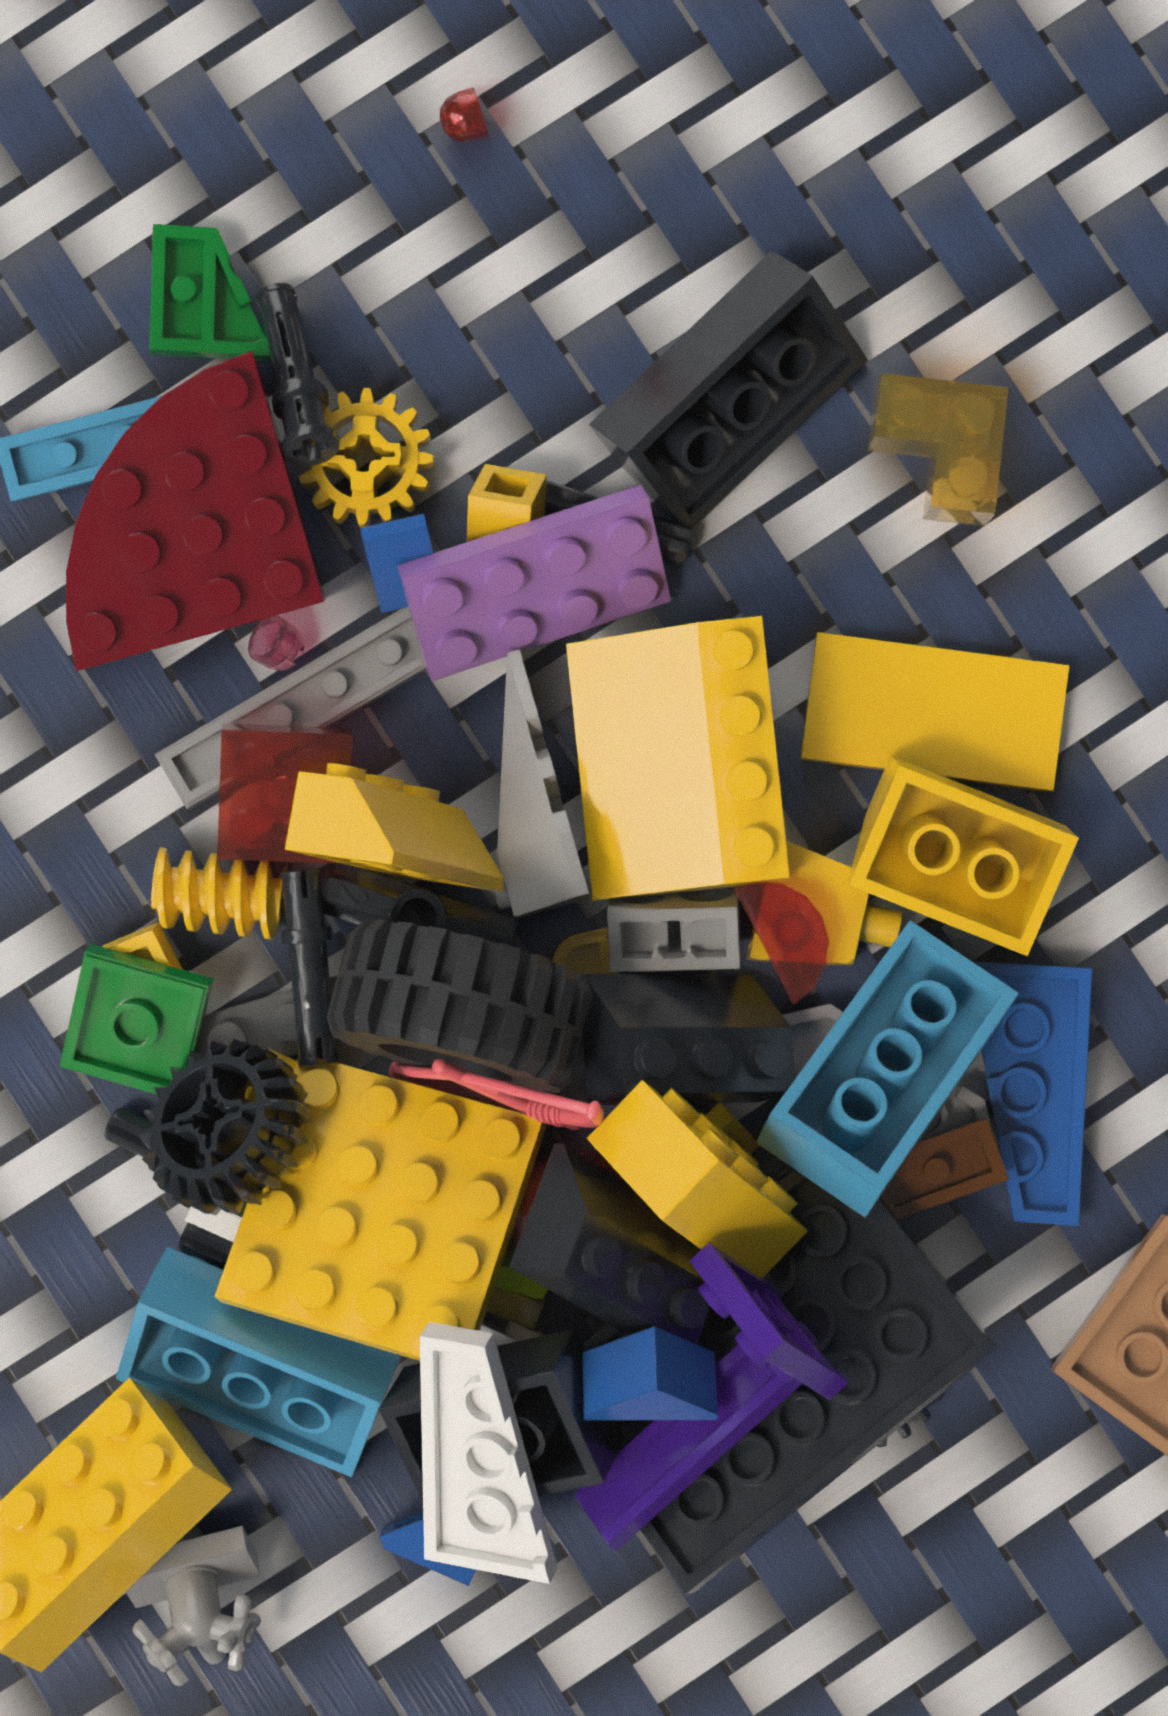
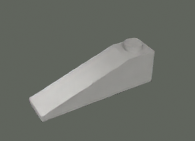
M520 649L507 653L497 857L501 868L499 871L505 880L503 892L494 891L499 910L512 907L515 919L589 899L587 884L566 810L563 809L556 775L548 748H546L543 730Z

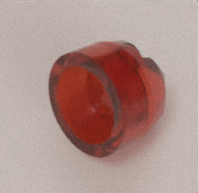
M474 87L455 92L445 99L439 111V119L448 137L458 142H470L489 136Z

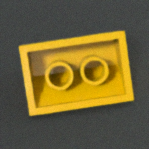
M890 755L864 818L848 885L1028 956L1079 837L1066 825Z
M327 763L326 774L299 771L285 850L396 877L503 892L505 879L465 811L458 807L440 803L441 791L414 785H404V781L400 779L366 774L367 770L334 763Z

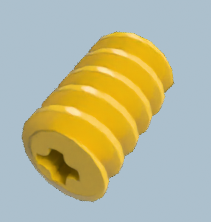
M160 847L153 873L151 906L153 914L157 910L162 928L173 929L181 913H183L187 930L198 932L208 915L214 934L223 935L232 918H234L237 933L241 937H249L259 920L264 939L274 940L283 923L285 906L282 879L280 877L273 878L269 859L262 858L255 874L248 875L243 856L237 855L227 873L222 872L218 853H211L203 870H199L196 868L193 852L185 850L178 867H171L167 848ZM288 862L282 872L288 871Z

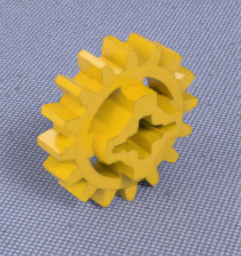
M364 388L360 403L351 404L349 397L344 391L338 393L340 409L333 413L328 408L325 410L329 427L333 428L336 432L342 426L353 421V428L339 440V450L335 456L326 462L311 466L312 469L299 476L303 488L319 486L320 489L315 493L312 502L318 510L328 506L331 502L335 504L333 519L338 524H342L347 519L349 513L356 514L360 528L368 527L372 514H380L384 523L393 521L391 509L397 505L411 513L415 510L409 495L411 490L428 492L430 487L429 482L419 474V470L435 467L433 455L419 452L420 448L431 442L428 429L412 431L411 428L419 418L417 411L412 407L400 415L397 414L398 400L396 395L389 393L381 405L375 404L370 388ZM379 421L394 428L403 438L406 446H401L400 443H388L380 434ZM314 438L308 439L313 447L315 445ZM371 446L375 456L381 460L371 461L369 471L360 472L355 460L350 458L360 457L362 447ZM325 471H330L331 474L343 475L351 483L352 497L338 491L327 479ZM391 476L402 477L393 489L377 497L378 488Z

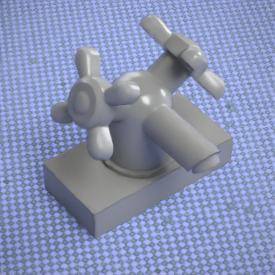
M243 1526L176 1543L126 1591L135 1608L168 1600L172 1626L156 1638L145 1623L139 1619L133 1626V1633L143 1643V1651L147 1655L148 1662L153 1667H157L160 1672H166L172 1683L176 1686H182L189 1681L176 1664L178 1662L176 1657L188 1646H196L202 1657L210 1664L221 1663L226 1653L230 1652L228 1669L240 1671L244 1667V1651L250 1647L255 1629L260 1626L261 1618L258 1614L249 1612L251 1600L249 1596L241 1593L237 1594L234 1602V1617L221 1614L218 1595L219 1586L260 1576L257 1552Z

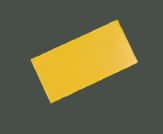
M817 632L800 760L884 771L890 755L951 780L1051 793L1054 791L1069 665Z

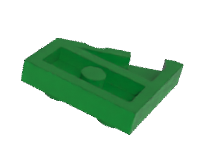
M153 224L149 355L231 359L253 351L256 353L258 361H271L267 338L264 336L250 306L251 300L242 280L236 276L229 261L230 255L217 228Z

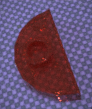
M757 882L733 888L791 1003L795 1004L814 989L819 976L825 968L829 939L821 914L805 895L784 884Z

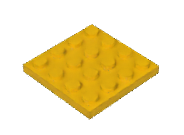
M318 1057V1065L299 1066L296 1064L294 1073L298 1075L296 1081L302 1084L303 1089L308 1094L302 1105L307 1108L308 1113L312 1117L298 1129L304 1133L309 1143L295 1147L292 1152L298 1167H284L278 1175L282 1189L266 1186L263 1189L262 1205L247 1203L214 1297L221 1303L420 1361V1335L429 1322L480 1331L547 1127L546 1124L536 1121L533 1116L530 1118L526 1114L340 1063L323 1064V1059Z

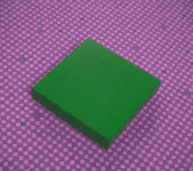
M90 944L84 952L59 1067L157 1094L153 1087H167L173 1079L170 1066L184 1069L188 1066L189 1051L197 1052L214 979Z

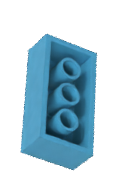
M910 920L772 1110L756 1143L866 1218L1000 1025L1019 993Z

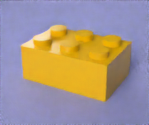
M641 1080L587 1137L590 1143L663 1222L701 1250L708 1243H711L761 1278L807 1232L804 1226L790 1213L798 1204L792 1196L770 1176L767 1178L757 1168L759 1165L758 1161L732 1137L728 1138L703 1113L699 1115L672 1088L662 1096Z

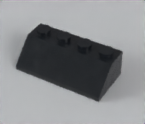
M771 251L589 425L619 465L639 485H642L645 492L676 523L692 529L850 379L868 359L815 278Z

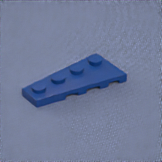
M973 962L1019 993L1000 1025L981 1050L1001 1158L1009 1180H1006L1013 1220L1014 1222L1079 1226L1092 968Z

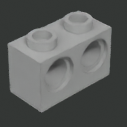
M739 886L609 899L607 920L610 972L740 969L741 924Z

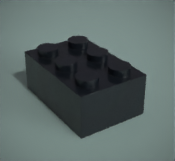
M576 1329L497 1346L538 1496L604 1483L625 1438L617 1420H583L582 1352H585V1349ZM420 1363L403 1367L380 1405L379 1412L423 1502Z

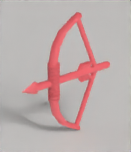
M443 1058L434 1060L432 1068L411 1066L393 1061L388 1071L391 1078L526 1114L530 1118L533 1116L536 1121H541L557 1128L565 1127L571 1130L580 1129L579 1127L597 1128L605 1118L604 1110L598 1101H593L589 1104L483 1076Z

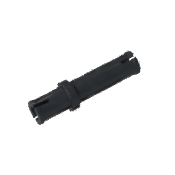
M321 869L301 870L303 896L300 871L280 872L287 929L281 930L282 944H288L298 1047L297 1065L299 1066L318 1065L316 1038L318 1057L323 1059V1064L339 1062L336 1040L331 1034L327 1021V1014L331 1003V988L326 940L332 939L331 926H325Z

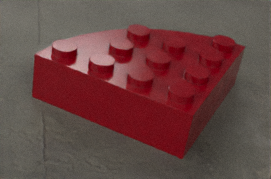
M249 351L203 369L160 397L125 431L95 475L76 520L66 569V625L76 672L319 604L326 600L288 463L283 457L281 439L255 352Z

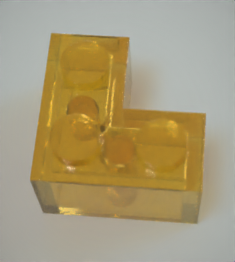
M887 373L880 374L874 388L867 450L930 457L923 519L986 526L995 515L1009 387Z

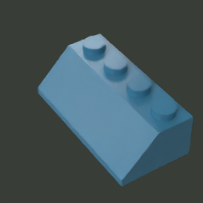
M166 1247L138 1301L116 1379L125 1382L128 1378H131L160 1398L352 1477L379 1413V1407L389 1389L401 1355L221 1303L214 1296L223 1270L208 1264L198 1257L189 1256Z

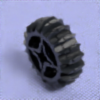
M235 1038L229 1045L212 1041L206 1055L202 1052L190 1050L188 1066L184 1069L170 1066L173 1079L167 1087H153L160 1100L156 1107L143 1111L148 1121L153 1125L139 1136L145 1143V1146L149 1148L142 1160L154 1172L152 1179L157 1182L158 1187L172 1195V1199L184 1207H192L204 1214H213L215 1216L221 1210L227 1213L239 1214L244 1201L249 1204L262 1205L263 1189L266 1186L282 1189L278 1175L284 1167H298L292 1152L295 1147L309 1143L304 1133L298 1129L312 1118L307 1108L302 1105L308 1094L303 1089L302 1084L296 1081L298 1075L293 1072V1068L283 1060L277 1059L278 1056L266 1047H259L256 1044L252 1046L246 1041H239ZM245 1087H254L256 1101L251 1102L245 1098ZM195 1152L205 1156V1168H198Z

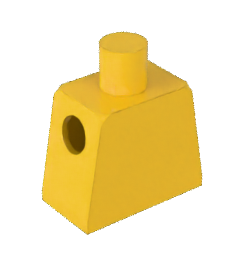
M786 841L790 878L783 882L762 884L746 959L761 962L849 966L854 963L858 941L891 947L899 934L902 911L867 903L869 893L848 885L852 867Z

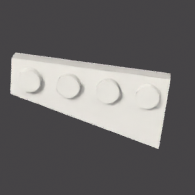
M429 1322L420 1335L424 1559L550 1584L558 1567L494 1335L490 1332Z

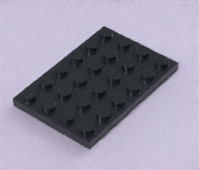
M796 1170L792 1171L778 1183L798 1203L790 1213L804 1226L807 1232L763 1279L779 1290L783 1296L780 1300L797 1322L800 1321L806 1325L819 1342L817 1346L819 1351L832 1367L843 1373L849 1383L830 1400L802 1383L640 1529L685 1594L695 1593L998 1349L881 1197L865 1218ZM710 1306L697 1345L715 1352L716 1365L738 1345L735 1336L741 1329L731 1315L724 1319ZM607 1323L582 1345L585 1351L629 1335ZM617 1420L625 1438L619 1452L654 1420Z

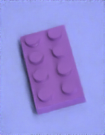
M642 485L397 565L425 668L431 681L507 657L508 652L519 649L521 652L671 601L651 505Z

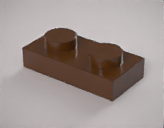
M983 1117L918 1141L880 1196L897 1219L1009 1180L987 1118Z

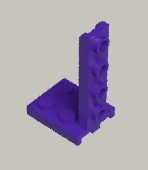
M708 1243L690 1260L691 1264L705 1281L698 1290L715 1312L724 1319L731 1315L741 1329L735 1336L738 1345L715 1365L718 1417L717 1420H654L617 1454L604 1483L582 1487L575 1493L576 1500L595 1525L608 1547L614 1551L621 1548L802 1383L829 1400L849 1383L843 1373L832 1367L817 1348L819 1342L806 1325L800 1321L797 1322L780 1300L783 1296L779 1290L711 1243Z

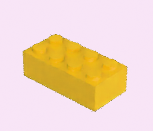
M128 1378L0 1501V1653L39 1672L45 1670L232 1490L169 1403L131 1378Z

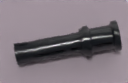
M287 283L270 284L262 288L256 298L261 310L268 350L277 382V387L271 401L273 413L282 420L285 437L281 442L283 457L288 463L295 466L307 467L318 465L331 459L339 450L338 434L333 428L329 427L325 411L329 405L328 391L314 377L307 339L297 305L295 288ZM285 333H286V335H287V339H288V343H289V348H290V352H291V356H290V357H289V355H288V350H287V346H286V342H285V337H284V334H285ZM314 438L315 445L313 447L309 445L308 439Z

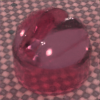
M278 615L260 621L253 630L248 643V653L254 661L268 669L278 671L294 667L297 663L293 659L297 656L298 651L304 652L305 649L304 639L299 630Z

